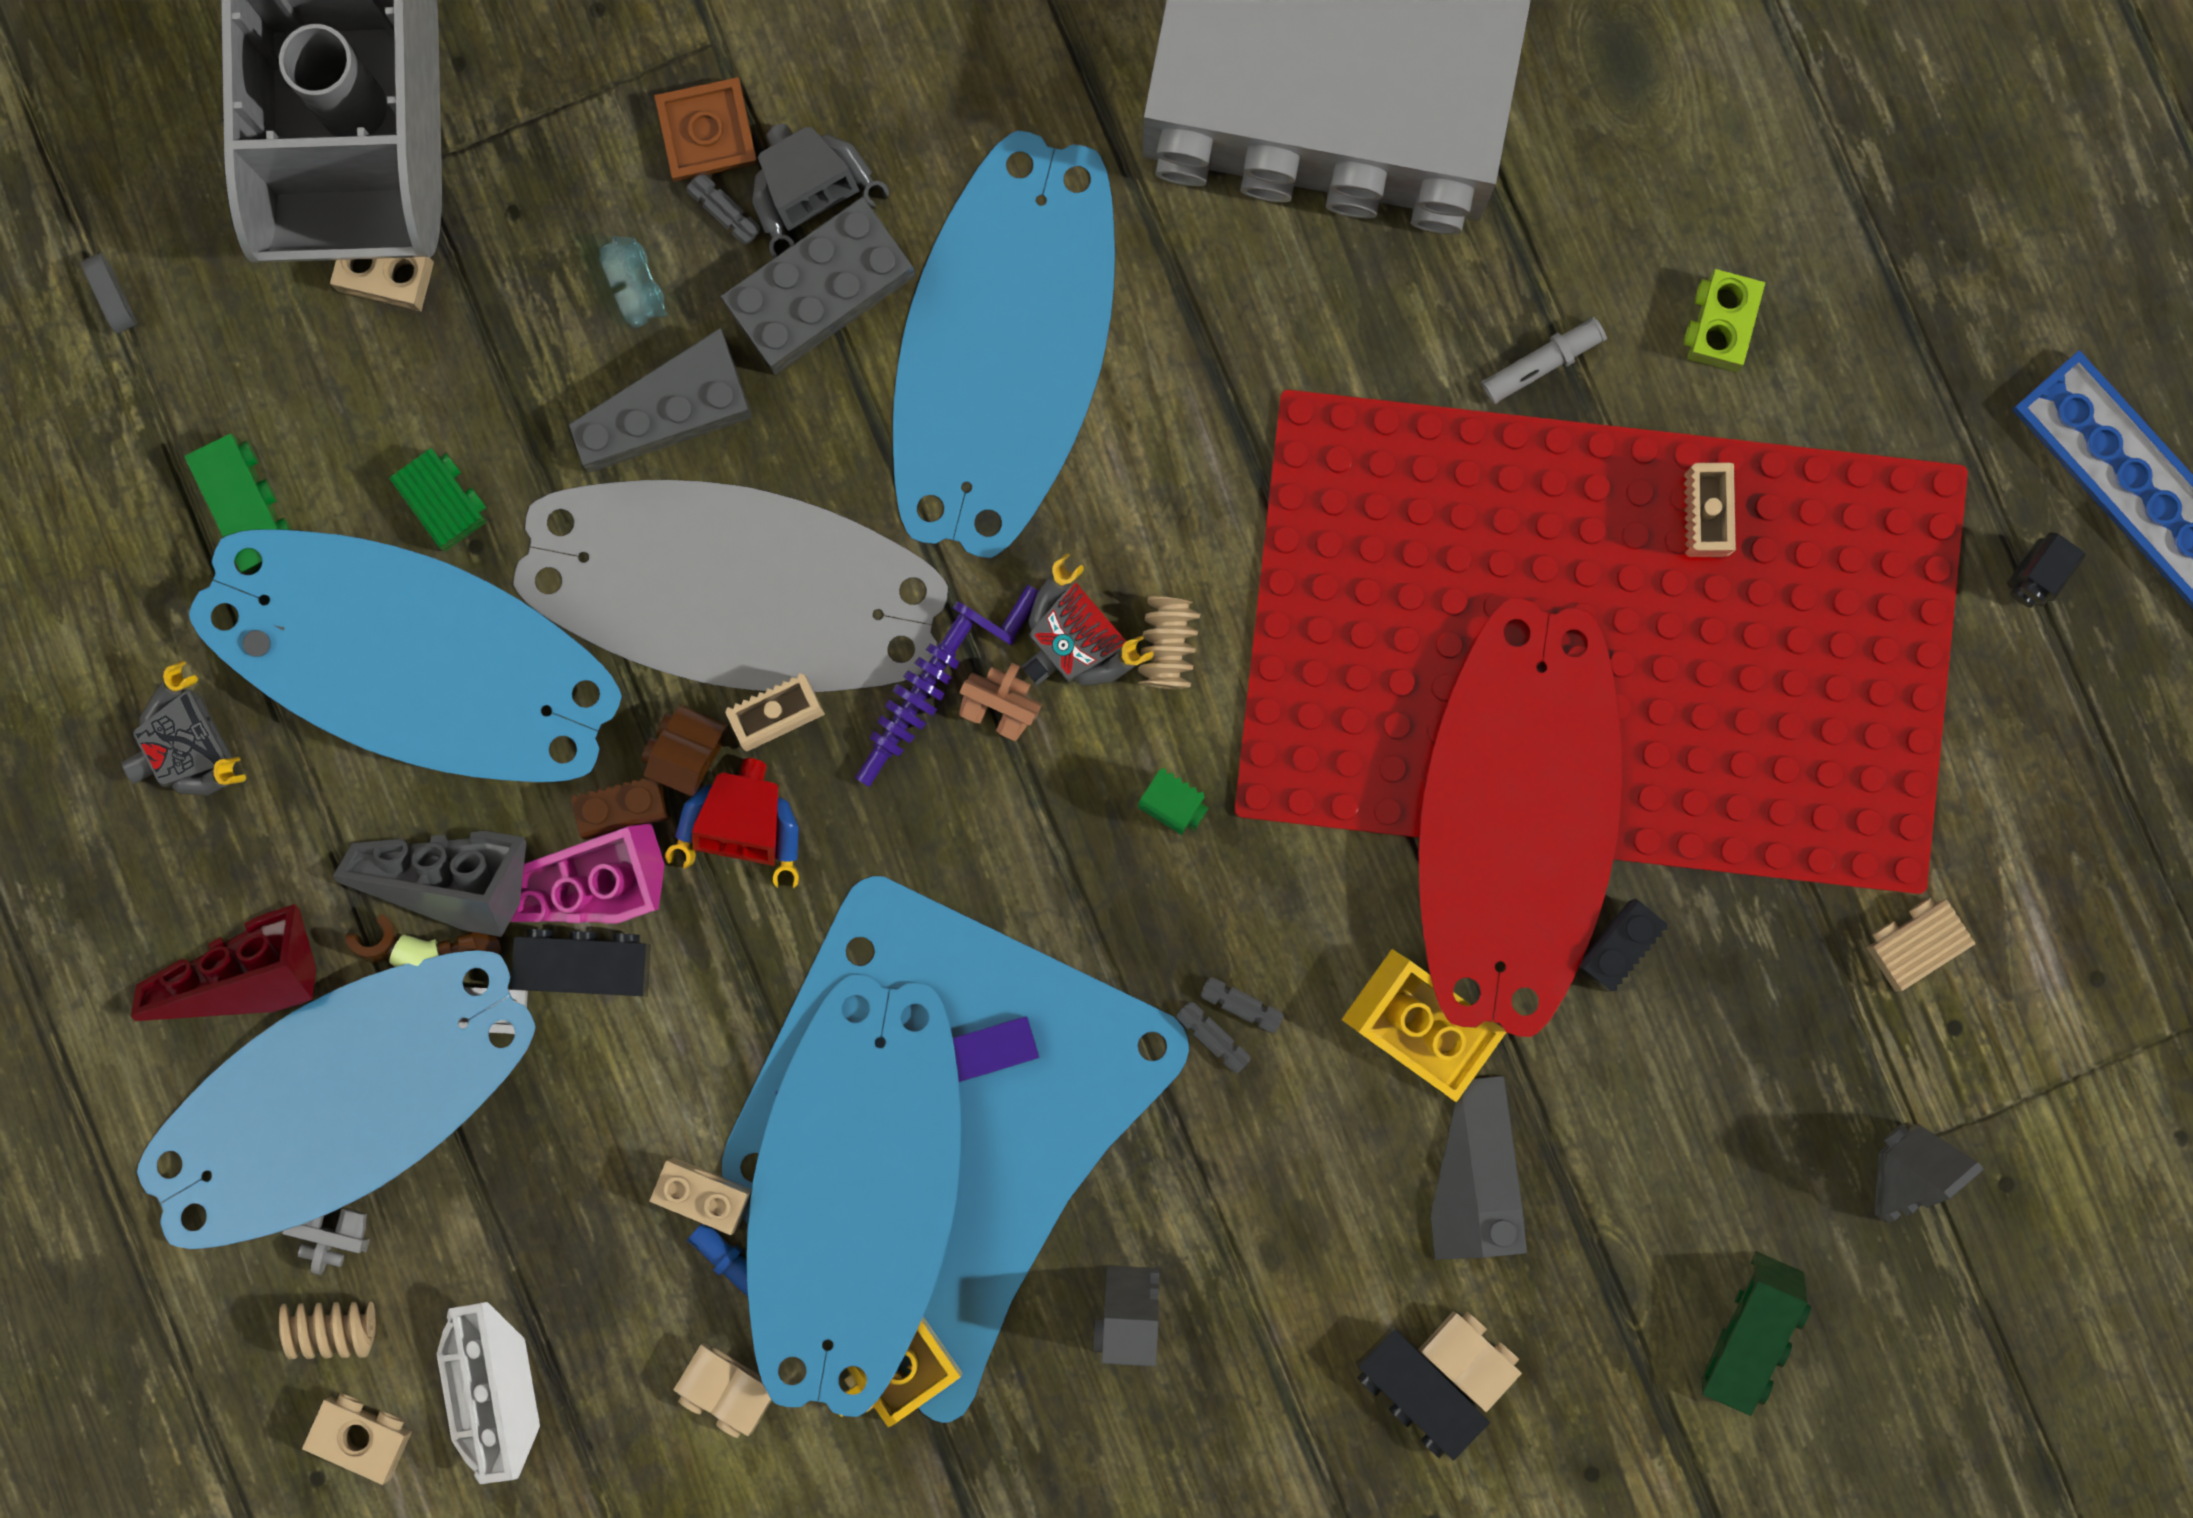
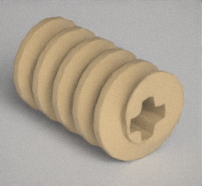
M1148 597L1147 604L1158 611L1146 614L1145 621L1156 628L1143 631V637L1154 645L1141 648L1140 655L1143 656L1153 651L1154 655L1150 660L1152 661L1151 663L1138 667V673L1149 678V680L1141 681L1137 684L1174 690L1191 687V682L1180 677V673L1193 670L1194 666L1182 660L1183 655L1195 653L1196 648L1184 642L1185 638L1198 635L1197 630L1187 625V621L1200 618V613L1189 608V604L1193 602L1170 597Z
M372 1301L368 1303L365 1314H360L357 1302H351L347 1315H343L339 1302L333 1303L330 1315H325L322 1303H316L312 1315L307 1314L304 1303L298 1304L295 1316H290L286 1303L280 1307L279 1337L288 1359H296L300 1351H302L306 1359L315 1358L318 1349L323 1358H332L336 1349L341 1358L350 1357L353 1349H355L359 1358H364L368 1356L371 1350L376 1325L375 1308Z

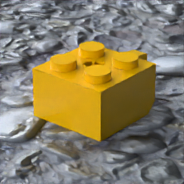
M924 1316L905 1354L912 1362L907 1366L908 1369H911V1372L905 1375L901 1370L896 1371L880 1398L866 1411L867 1413L875 1408L888 1428L961 1378L963 1374ZM849 1366L847 1369L851 1375L845 1378L844 1381L850 1389L845 1393L855 1395L865 1388L867 1377L861 1368Z

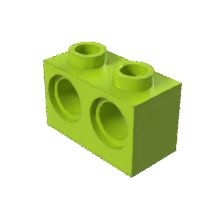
M1718 269L1711 273L1708 280L1701 279L1694 304L1701 306L1697 322L1690 320L1683 345L1690 347L1687 359L1737 373L1745 362L1766 282ZM1720 290L1733 292L1737 297V307L1727 309L1721 306L1717 299V292ZM1718 331L1722 333L1726 338V349L1715 350L1711 348L1706 341L1707 332Z

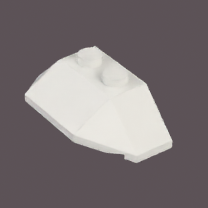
M488 1302L449 1308L447 1314L448 1322L442 1332L437 1351V1360L452 1443L465 1463L475 1472L474 1476L479 1484L518 1479L540 1427L525 1338Z

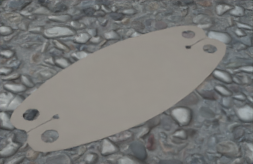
M639 480L588 485L554 492L536 500L530 505L526 516L525 530L531 538L529 553L519 560L513 584L525 602L540 614L607 651L647 667L690 680L758 691H766L767 688L773 690L775 684L781 686L783 681L789 682L791 677L797 679L799 673L804 674L808 678L814 692L849 690L897 683L907 680L903 675L908 670L917 676L920 675L923 669L914 664L918 657L929 662L933 656L925 650L930 643L935 646L937 644L931 634L932 625L928 624H932L933 618L943 611L948 593V586L945 580L931 565L901 545L850 519L820 507L767 491L729 484L683 480ZM557 509L569 511L574 518V527L565 536H556L547 527L548 516ZM579 553H588L589 560L586 563L580 562L577 557ZM552 567L560 572L562 585L556 593L544 594L537 589L535 577L541 569ZM910 577L921 579L927 588L925 599L916 605L905 603L899 594L901 583ZM876 609L882 610L885 615L880 620L873 618L872 613ZM906 636L913 641L915 653L909 661L898 663L889 657L888 644L894 637Z

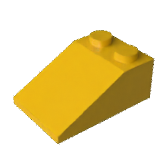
M1393 949L1388 953L1341 1019L1455 1102L1459 1100L1507 1033L1504 1028L1494 1023L1493 1020L1492 1022L1484 1021L1476 1028L1460 1027L1451 1024L1438 1004L1430 974ZM1453 992L1459 1004L1471 1006V1004Z

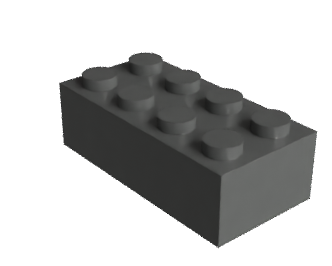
M862 197L723 294L721 298L774 375H776L915 277V273L909 260Z

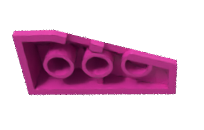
M652 823L628 826L525 863L520 904L510 922L549 921L617 924L659 910L665 864Z

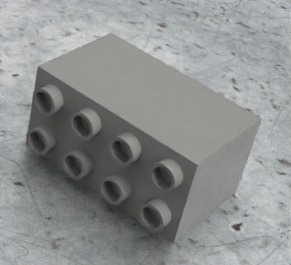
M1167 0L1144 114L1142 157L1158 160L1155 175L1160 179L1176 184L1204 186L1207 182L1208 172L1212 170L1243 176L1240 191L1256 199L1271 202H1289L1292 199L1294 186L1327 192L1326 208L1340 215L1355 218H1375L1380 202L1412 208L1411 225L1416 228L1439 234L1462 233L1464 219L1480 221L1496 185L1531 0Z

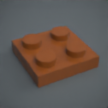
M739 77L654 95L671 176L674 182L694 178L697 175H709L758 164Z

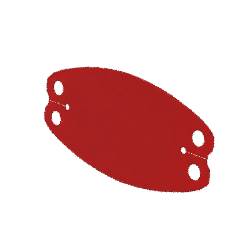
M1510 598L1503 602L1492 613L1478 635L1458 676L1441 720L1431 756L1422 802L1419 839V894L1423 935L1434 992L1445 1017L1453 1025L1476 1028L1484 1021L1492 1022L1493 1019L1494 1023H1500L1509 1034L1519 1037H1532L1549 1023L1564 999L1589 945L1602 908L1619 831L1622 792V746L1618 704L1609 653L1603 633L1595 618L1588 611L1565 608L1558 614L1542 612L1535 602L1526 599ZM1520 619L1528 625L1530 637L1525 645L1515 647L1505 640L1503 630L1509 621ZM1569 630L1581 631L1587 638V649L1579 657L1567 655L1561 647L1562 636ZM1542 658L1543 662L1547 665V670L1544 673H1540L1536 669L1537 663L1542 662ZM1498 961L1504 962L1506 967L1500 974L1495 970V964ZM1462 978H1471L1480 987V997L1471 1006L1459 1004L1453 995L1455 984ZM1527 987L1537 994L1539 1004L1534 1013L1523 1016L1514 1010L1512 996L1516 990Z

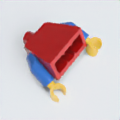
M745 758L741 762L738 775L719 773L713 784L704 785L686 801L675 834L678 842L666 851V861L669 864L673 862L677 849L683 850L686 854L683 869L690 867L694 863L695 851L771 866L775 865L777 859L780 861V865L774 871V885L778 888V874L783 870H788L794 875L793 888H795L799 881V871L793 866V861L798 859L799 827L789 802L779 797V785L764 781L767 765L755 758Z

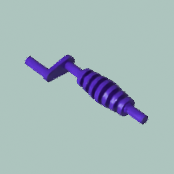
M1027 585L1000 628L959 601L956 602L953 609L960 614L944 639L937 646L930 643L925 649L933 655L930 661L927 662L918 657L914 664L923 669L921 675L918 677L909 670L903 675L905 679L914 684L912 689L908 691L896 684L892 690L905 700L899 706L888 699L885 707L895 713V716L892 720H889L880 715L877 723L885 727L886 730L882 735L873 730L870 739L875 742L873 744L874 749L855 778L870 787L888 757H892L893 754L899 757L904 752V749L899 747L897 743L901 738L908 743L914 740L915 736L906 731L909 724L911 723L920 730L927 724L915 716L919 709L933 717L937 709L925 702V699L930 694L938 700H942L945 693L934 687L938 679L949 685L952 677L943 671L947 665L957 669L959 661L955 659L957 655L955 652L973 624L976 623L1012 646L1016 640L1015 636L1031 613L1036 595L1039 592L1038 590Z

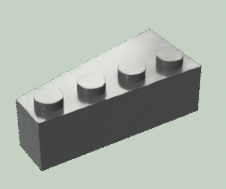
M720 328L578 418L569 426L582 465L591 473L753 417L726 337Z

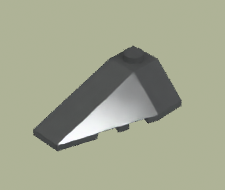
M478 831L471 832L470 838L447 840L446 835L431 836L430 842L407 844L403 839L352 843L333 877L338 883L461 930L502 937L520 904L526 841L524 837Z
M1504 1076L1473 1079L1459 1100L1454 1104L1445 1154L1430 1214L1435 1260L1484 1258L1527 1253L1523 1209Z

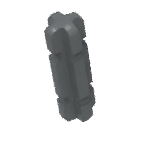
M705 174L694 177L686 188L687 193L697 202L701 200L703 202L702 207L725 229L731 228L733 230L732 235L740 243L746 245L752 242L761 230L760 225L750 216L748 218L744 217L745 211L721 189L715 190V183Z
M1214 977L1207 979L1201 991L1203 999L1215 1005L1217 1002L1222 1004L1221 1008L1250 1023L1254 1021L1259 1023L1258 1027L1270 1033H1275L1278 1030L1284 1017L1281 1011L1271 1006L1267 1008L1262 1006L1263 1002L1234 987H1231V989L1225 987L1226 983Z
M1188 1002L1178 1012V1020L1187 1029L1191 1027L1195 1031L1193 1034L1218 1058L1221 1056L1225 1060L1223 1063L1233 1073H1239L1250 1062V1055L1240 1046L1236 1047L1233 1044L1234 1040L1210 1017L1205 1018L1202 1015L1204 1011L1196 1003Z

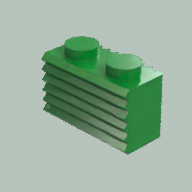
M430 448L425 453L420 454L418 458L412 460L411 463L405 465L404 468L398 470L397 473L391 475L389 479L438 547L446 552L487 523L481 514L487 507L472 487L466 491L462 488L456 479L462 472L448 453L445 452L439 456L435 450Z
M1166 768L1159 769L1138 803L1140 810L1181 836L1186 828L1193 832L1196 830L1209 807L1203 804L1205 798L1203 792L1197 793L1196 787L1190 788L1188 782L1182 783L1181 777L1174 778V773L1167 774Z

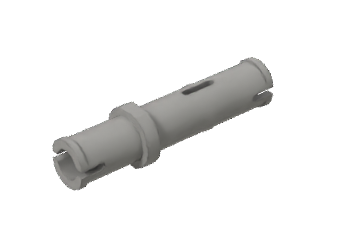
M1593 316L1563 335L1560 333L1554 334L1550 337L1551 342L1517 360L1489 378L1482 380L1481 384L1489 399L1495 405L1500 400L1531 384L1563 364L1568 367L1575 363L1576 356L1607 340V336L1599 321Z

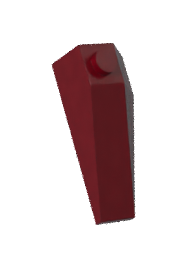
M296 904L256 916L244 923L246 931L227 942H224L219 937L208 944L210 950L191 962L186 959H180L136 984L130 1016L134 1021L267 1013L297 1006L312 1000L317 968L300 909Z

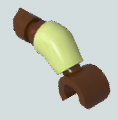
M382 913L376 922L383 928L384 935L377 945L364 947L361 938L357 934L346 933V942L349 948L362 960L370 963H380L389 959V963L394 967L408 963L418 966L424 959L464 951L480 950L496 954L503 952L498 936L477 932H469L457 936L458 942L451 943L450 939L437 943L436 939L425 941L406 934L399 938L394 924Z

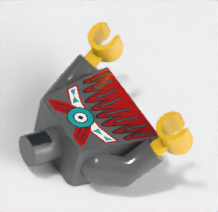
M1068 553L1054 563L1052 574L1036 595L1028 620L1032 630L1029 638L1040 651L1025 662L1021 668L1036 686L1040 685L1056 670L1068 684L1076 682L1081 686L1112 683L1135 665L1151 660L1154 655L1153 651L1140 656L1137 653L1136 645L1144 639L1143 636L1126 641L1076 582L1069 586V583L1083 573L1084 566L1081 564L1073 573L1067 571L1064 562L1070 556Z

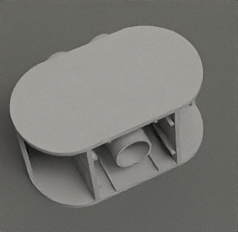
M221 0L225 174L231 216L237 239L246 258L252 263L433 256L438 244L442 212L437 0Z

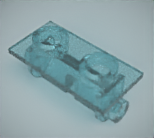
M612 237L613 243L606 244L600 248L602 256L599 257V260L611 287H615L623 282L627 286V288L614 294L625 322H630L632 328H638L648 323L647 317L665 318L668 316L663 305V292L659 285L653 281L646 265L648 258L644 248L634 237Z

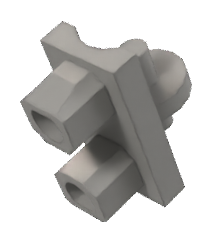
M343 1208L340 1212L336 1230L322 1227L324 1216H321L307 1223L284 1230L282 1234L317 1243L316 1247L301 1244L298 1257L312 1260L311 1273L321 1276L327 1264L341 1267L343 1264L344 1254L330 1251L331 1246L355 1253L367 1252L370 1239L364 1237L366 1213Z

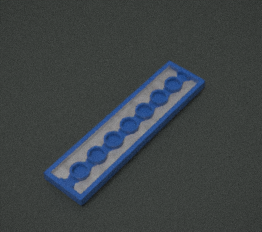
M2079 350L2019 402L2012 411L2193 609V474Z

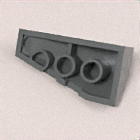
M1901 1124L1883 1139L1887 1146L1878 1153L1875 1216L1882 1222L1890 1223L1901 1215L1897 1210L1901 1209L1908 1216L1913 1214L1922 1205L1928 1208L1946 1201L1983 1170V1167L1977 1161L1923 1126L1911 1124L1906 1127L1904 1124Z

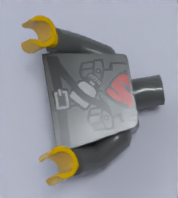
M181 661L165 669L163 674L164 681L155 690L139 717L140 726L134 730L133 735L142 751L122 761L121 764L127 777L133 784L154 774L161 786L173 788L179 794L209 796L229 784L244 782L246 775L235 776L233 767L236 766V762L240 761V757H232L199 693L189 689L183 692L184 688L196 684L198 678L196 675H192L184 679L181 670L186 665V662Z

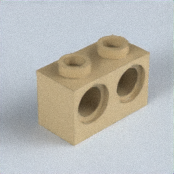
M430 257L372 259L371 267L363 273L353 272L355 260H336L330 284L338 292L422 311L434 264ZM402 265H412L414 267L413 277L406 283H396L394 279L396 270Z

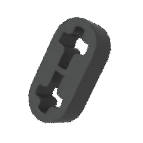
M99 252L82 260L81 265L113 331L119 334L136 326L135 315L105 255Z

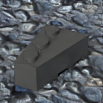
M1107 1265L1104 1319H1095L1093 1352H1102V1363L1156 1366L1159 1320V1268Z

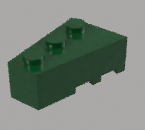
M1755 1251L1750 1263L1754 1265V1274L1746 1290L1739 1289L1734 1301L1738 1303V1306L1727 1329L1723 1327L1701 1378L1702 1395L1749 1416H1752L1758 1403L1764 1405L1768 1400L1774 1383L1773 1380H1770L1776 1365L1782 1368L1787 1362L1792 1349V1343L1788 1341L1795 1328L1801 1330L1804 1327L1811 1311V1305L1807 1304L1804 1272Z

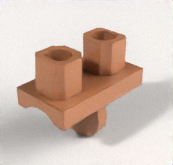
M1015 663L1010 665L1007 673L991 667L986 678L971 672L959 692L964 695L959 712L961 717L974 723H981L988 707L1003 713L996 731L1013 741H1017L1028 725L1031 726L1043 704L1025 697L1031 684L1016 678L1020 666Z

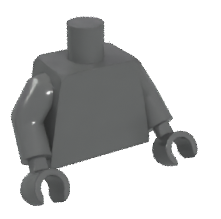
M778 124L767 132L766 139L771 147L762 151L758 156L762 169L755 175L752 202L764 232L770 233L772 237L769 250L774 258L779 256L775 249L778 241L787 240L790 247L796 244L791 237L784 235L781 227L785 225L789 232L859 192L858 183L864 189L862 197L871 209H875L876 205L868 196L869 189H879L885 199H888L889 190L887 185L881 181L872 180L870 177L871 169L851 143L829 134L820 136L812 127H805L793 134L787 124Z

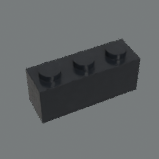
M527 929L526 937H514L511 989L648 997L651 945L640 943V935L614 933V941L608 942L596 941V932L570 931V939H553V930Z
M1393 1326L1355 1363L1363 1371L1357 1379L1375 1396L1383 1391L1394 1402L1389 1410L1407 1428L1413 1422L1416 1423L1426 1433L1421 1439L1422 1443L1439 1459L1446 1453L1454 1461L1491 1423Z

